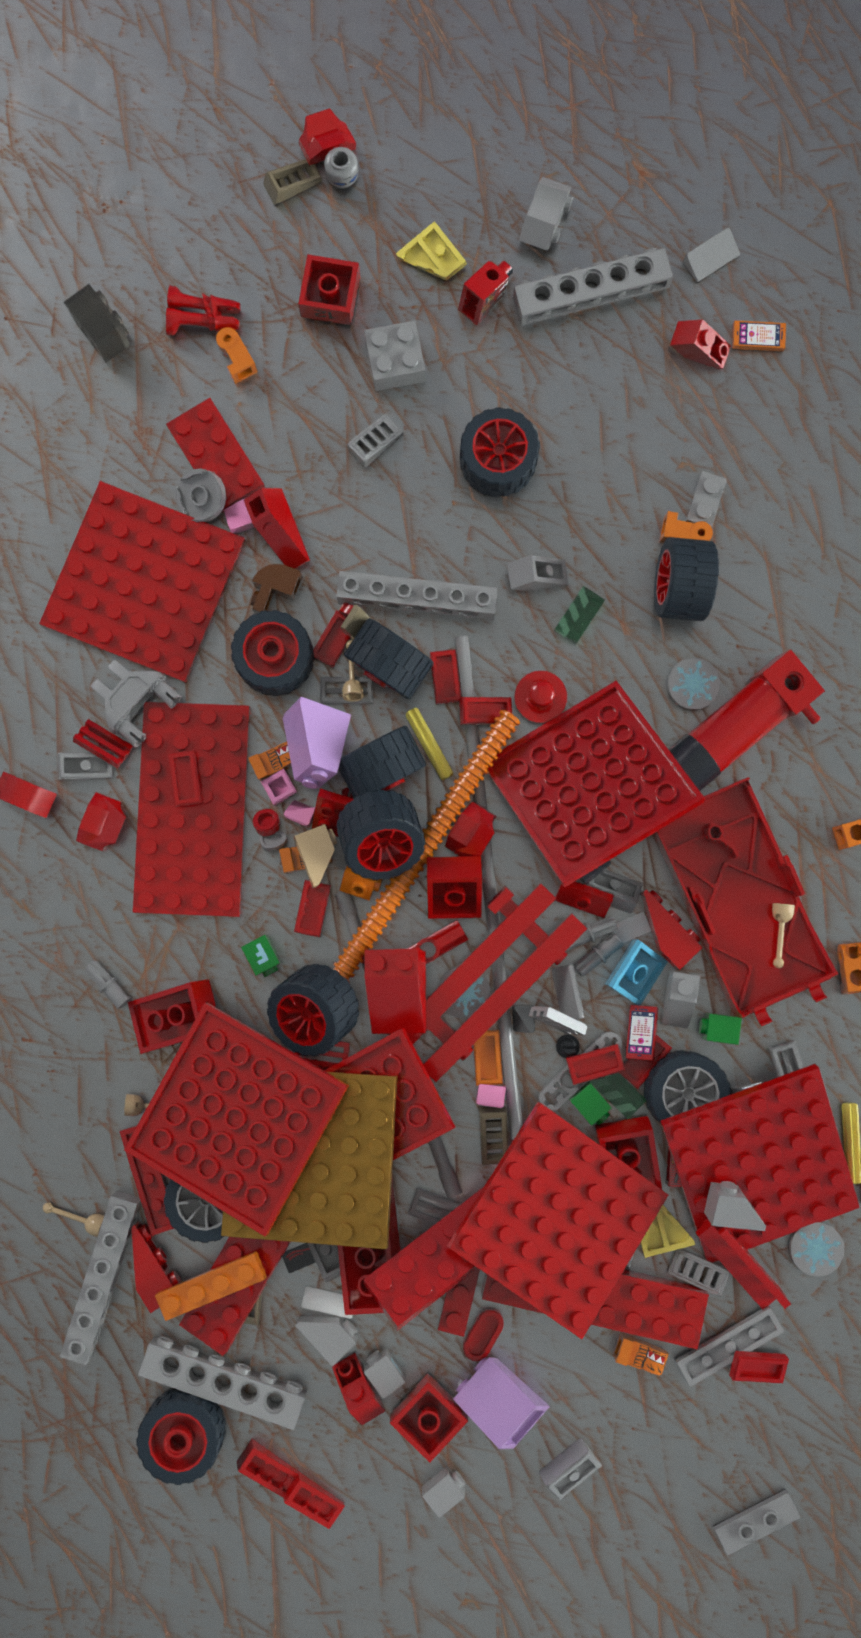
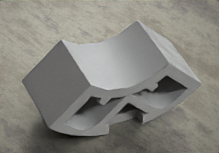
M545 177L541 178L531 206L526 214L519 241L547 251L551 243L557 244L561 228H558L564 211L569 212L573 196L569 195L571 186Z

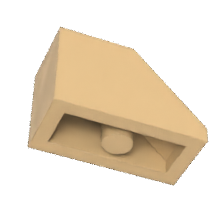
M325 824L294 836V841L312 888L320 884L334 853L333 845L337 844L333 830H327Z

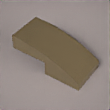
M355 604L341 625V630L344 634L351 637L353 641L366 620L370 617Z

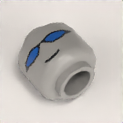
M336 147L328 152L325 157L324 166L326 178L330 184L338 188H346L354 184L359 171L357 157L353 151L345 147Z

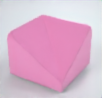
M243 500L224 509L231 533L237 534L255 528Z
M285 769L261 781L274 806L297 793Z
M293 800L284 812V817L308 828L313 822L315 807H310Z
M480 1084L476 1095V1104L497 1108L504 1107L506 1086Z

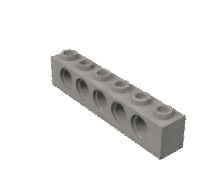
M650 248L642 254L635 256L627 254L615 261H599L593 264L592 267L584 269L576 267L564 274L557 275L553 273L546 275L541 280L533 282L532 280L522 281L517 286H514L513 299L520 325L523 326L667 289L671 285L673 274L665 248L658 250ZM643 269L647 272V274L640 275L636 272V270ZM611 276H620L622 281H614ZM594 282L597 284V287H588L586 283ZM569 288L573 293L564 294L561 289ZM539 294H543L547 296L548 299L541 301L538 300L536 296Z
M339 571L336 597L338 604L349 603L363 607L494 620L498 588Z
M116 1191L110 1197L60 1354L61 1358L86 1365L94 1355L132 1235L131 1227L135 1224L140 1210L141 1201L139 1197Z
M166 1336L153 1337L150 1341L138 1376L288 1429H295L307 1390L302 1389L303 1386L294 1381H287L285 1383L276 1380L277 1377L268 1372H261L259 1374L251 1371V1368L243 1363H236L234 1365L225 1362V1358L217 1354H210L208 1356L199 1353L200 1350L191 1345H184L182 1347L174 1344V1341ZM166 1358H176L179 1366L176 1368L170 1367L166 1362ZM192 1367H202L205 1375L201 1377L194 1375ZM226 1375L229 1377L231 1384L227 1386L221 1385L217 1377ZM251 1384L256 1388L257 1392L252 1395L247 1394L243 1386ZM277 1393L282 1397L283 1401L278 1404L270 1401L269 1395Z

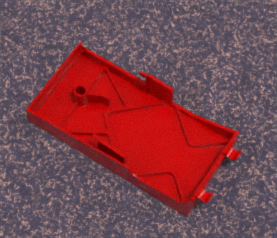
M747 777L704 796L705 802L653 833L734 1016L744 1018L748 1014L754 1013L760 1026H764L773 1022L767 1013L766 1007L807 989L815 1002L827 998V996L824 994L820 983L832 979L831 977L839 973L830 960L801 903L799 896L805 895L796 870L788 855H782L749 783L750 778ZM773 903L795 905L793 918L786 922L784 927L782 949L784 965L782 968H776L773 965L777 954L779 922L775 920L772 914Z

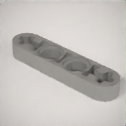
M607 1031L598 1036L581 1053L592 1051L596 1045L598 1049L603 1048L606 1044L604 1042L606 1037L609 1039L615 1038L614 1044H618L621 1051L622 1040L616 1033ZM566 1066L541 1089L538 1096L539 1103H542L552 1111H556L588 1081L576 1084L572 1088L566 1087L563 1084V1077L569 1073L568 1066ZM558 1082L567 1094L563 1097L560 1092L555 1097L556 1104L548 1103L546 1105L544 1103L546 1101L545 1093L553 1094L558 1090L553 1086Z

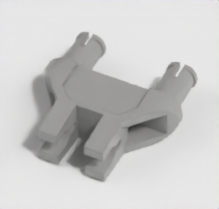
M114 659L108 668L122 679L120 683L111 690L97 678L91 687L105 699L106 720L109 730L113 734H121L134 748H137L141 743L135 736L144 742L146 734L133 725L131 720L143 708L144 703L148 702L156 694L168 707L173 708L177 704L170 699V696L180 702L182 695L166 683V677L162 673L155 671L129 672Z

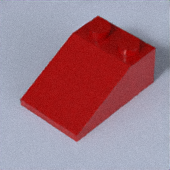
M418 948L365 950V985L372 1034H392L401 1028H404L407 1034L426 1033V951Z
M209 979L189 982L127 1002L140 1054L183 1043L204 1003H209L216 1007Z
M648 1116L595 1125L597 1141L600 1146L662 1190L654 1132Z

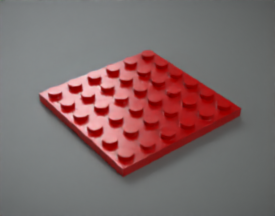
M99 481L39 624L186 683L246 540L242 536L209 523L193 521L195 518Z
M617 680L502 749V752L496 755L498 757L497 760L492 761L493 766L487 768L489 776L564 888L705 802L704 796Z
M204 1003L124 1151L265 1237L269 1234L349 1085L213 1005Z
M816 1064L660 1121L696 1231L709 1221L704 1210L711 1182L721 1183L729 1181L738 1185L766 1225L765 1231L729 1228L747 1250L794 1233L810 1224L823 1222L860 1208L821 1072ZM699 1238L705 1259L712 1263L719 1261Z
M537 1102L447 1244V1247L568 1331L583 1339L669 1195L545 1105Z

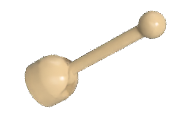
M352 640L346 642V649L349 647ZM349 660L350 680L346 681L343 685L342 694L344 700L355 702L364 698V690L362 684L355 680L354 663Z
M773 903L772 914L775 920L779 922L777 954L773 961V965L776 968H782L784 965L782 959L785 923L793 918L795 905Z
M126 1094L124 1115L137 1116L149 1104L144 1103L143 1098L139 1095Z
M49 1202L43 1205L45 1213L52 1212L84 1223L87 1233L98 1237L104 1215L92 1214L88 1218H84L55 1208Z

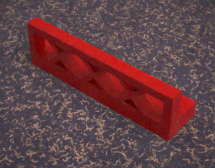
M708 1221L695 1231L701 1241L762 1310L776 1299L784 1309L791 1305L778 1284L728 1227L712 1226L710 1221Z

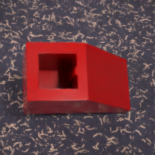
M703 319L678 321L670 346L684 358L716 369L724 368L731 347Z
M353 1353L332 1367L347 1409L361 1425L366 1424L385 1412L378 1391L365 1375L364 1366L356 1353Z

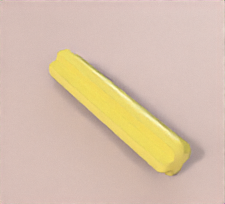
M413 708L407 711L406 718L439 778L445 780L451 777L453 771L419 709Z
M849 1102L842 1104L844 1154L853 1184L861 1183L858 1104Z

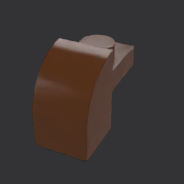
M271 564L260 569L252 579L254 586L260 589L254 592L251 599L254 613L268 611L274 594L294 601L303 578L301 571L282 564Z

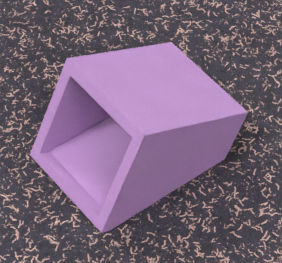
M300 697L284 713L283 723L294 780L302 782V785L307 788L316 789L320 788L337 774L351 714L304 697Z
M493 1357L484 1358L476 1365L474 1369L476 1373L470 1380L465 1379L456 1389L458 1394L453 1400L498 1449H513L550 1406L500 1360Z

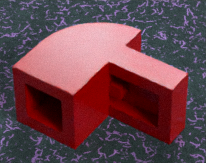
M3 771L0 777V799L47 818L57 794Z

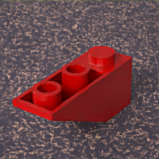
M261 488L243 500L252 524L284 565L297 569L310 561L282 488Z
M647 889L642 890L640 895L656 949L675 970H680L703 948L698 943L701 939L690 928L687 931L680 924L682 919L672 909L667 911L661 905L663 900L654 890L650 892Z
M139 1220L131 1227L135 1286L137 1293L151 1314L160 1308L155 1295L162 1290L181 1283L182 1280L175 1270L171 1271L167 1265L168 1258L161 1247L157 1248L152 1241L154 1236H151L149 1227L146 1224L143 1225Z

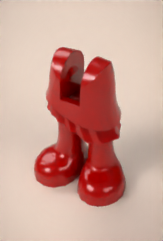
M169 285L167 295L168 308L166 309V335H175L181 325L209 328V331L215 330V332H219L226 327L234 330L239 329L240 321L238 319L222 316V313H240L241 304L239 302L216 297L212 294L208 297L202 293V298L183 294L176 286ZM179 308L200 309V310H205V313L202 314V313L187 312V311H181V310H178V309H179Z

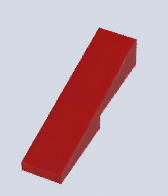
M254 1439L250 1440L236 1461L238 1472L283 1497L285 1504L328 1529L332 1527L345 1507L344 1502Z

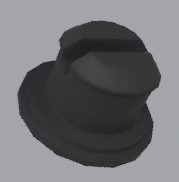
M563 1035L556 1043V1050L563 1058L577 1055L580 1049L579 1041L573 1035Z

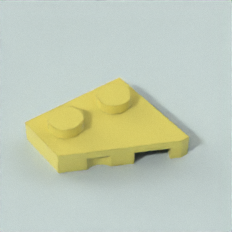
M435 221L396 253L399 260L446 281L467 265L466 260Z
M663 1205L640 1245L643 1256L646 1258L693 1246L695 1241Z

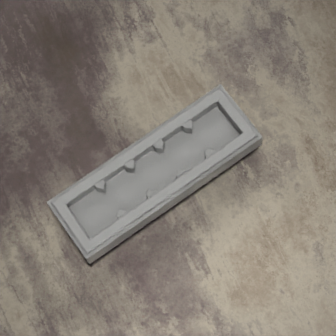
M785 1489L713 1526L728 1556L800 1519V1515Z

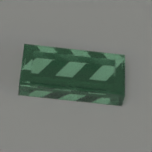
M583 586L554 631L572 643L577 644L605 602V599Z
M619 1073L589 1081L627 1119H630L647 1101Z

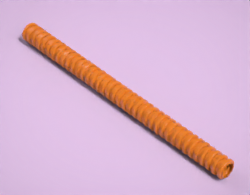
M500 710V717L494 719L496 723L490 725L491 730L486 731V738H482V744L476 747L478 750L476 752L473 751V758L467 760L469 764L463 766L464 771L463 773L459 772V779L454 780L453 783L455 785L453 787L450 786V793L444 795L446 799L440 801V808L436 807V814L431 815L432 820L430 822L427 821L426 829H422L425 838V850L420 860L410 870L389 879L391 881L390 884L384 886L386 890L384 892L381 891L380 899L377 898L375 900L377 902L376 905L371 906V913L367 912V919L361 921L363 925L357 927V934H353V940L348 941V948H344V954L338 956L340 959L338 963L334 962L333 965L335 967L333 970L338 971L349 983L350 977L353 978L355 976L353 972L359 970V963L364 962L365 950L374 947L372 945L373 942L378 941L376 937L378 934L382 935V928L387 927L386 922L388 920L391 921L392 917L390 916L392 913L395 914L397 912L395 910L397 906H401V899L405 900V893L411 891L409 887L411 885L414 886L415 878L418 879L420 877L418 875L419 872L424 871L423 866L424 864L427 865V857L434 856L432 852L434 850L437 851L438 843L441 844L443 842L442 837L447 836V829L451 830V823L456 822L455 817L460 816L461 808L464 809L466 807L464 803L470 801V794L474 795V788L479 787L478 782L483 781V775L488 773L487 768L493 766V760H497L498 757L496 755L502 752V746H506L507 743L505 741L507 739L510 740V733H514L516 731L514 727L520 725L519 719L510 712Z

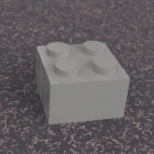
M416 320L364 330L375 391L426 382L425 366Z

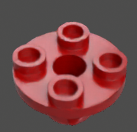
M534 671L525 675L519 681L515 690L514 701L518 712L525 720L543 724L563 712L567 703V691L564 683L555 674L548 671Z

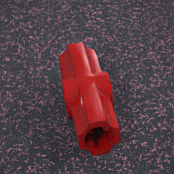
M455 920L407 949L418 948L421 950L423 943H433L436 952L434 956L426 957V964L469 939L458 920Z

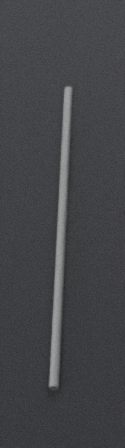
M468 636L455 637L461 695L462 697H475ZM465 725L468 757L472 759L473 751L476 752L478 750L476 748L477 745H480L478 725ZM483 779V781L478 782L479 787L474 788L473 802L487 809L485 782ZM491 840L481 855L488 936L500 925L499 911L494 914L487 907V903L497 894ZM504 952L492 964L494 991L507 979ZM509 1008L498 1019L510 1135L511 1140H514L523 1126Z

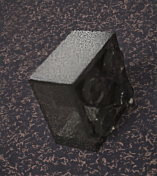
M88 284L65 300L64 304L76 325L104 362L107 363L130 346L126 337L129 332L116 310L112 311L103 293L100 290L95 292L91 285Z

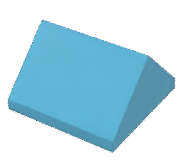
M632 939L605 982V985L634 1004L641 1006L668 961L640 940Z

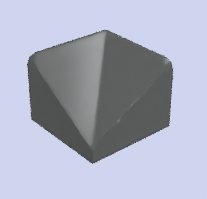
M532 1004L512 1005L513 1031L534 1033L535 1019L529 1016L531 1007H533Z

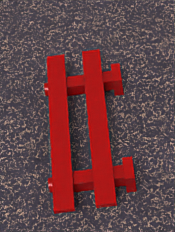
M541 883L519 905L511 899L514 893L506 885L487 903V907L494 914L500 911L507 918L426 999V1031L429 1029L443 1043L423 1064L428 1075L435 1082L459 1059L464 1061L474 1050L472 1046L553 963L555 965L560 964L568 955L565 951L587 930V927L572 913L550 936L535 922L557 899ZM523 933L537 949L455 1030L441 1015ZM424 1033L408 1034L412 1044H414Z

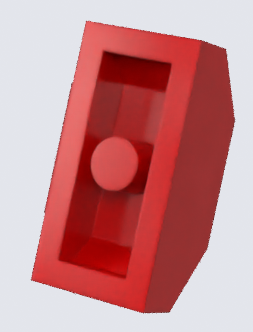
M330 108L305 117L304 131L299 138L298 144L309 166L324 161L328 152L336 147H345L351 151L356 149V142L346 123L339 120Z
M96 792L86 808L78 828L76 841L103 851L107 845L116 844L126 819L121 809L123 802Z
M471 802L461 813L448 834L445 847L460 857L481 856L495 834L493 822L497 816L478 803Z

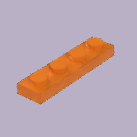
M257 1251L162 1290L155 1297L163 1317L167 1321L263 1281L267 1278Z

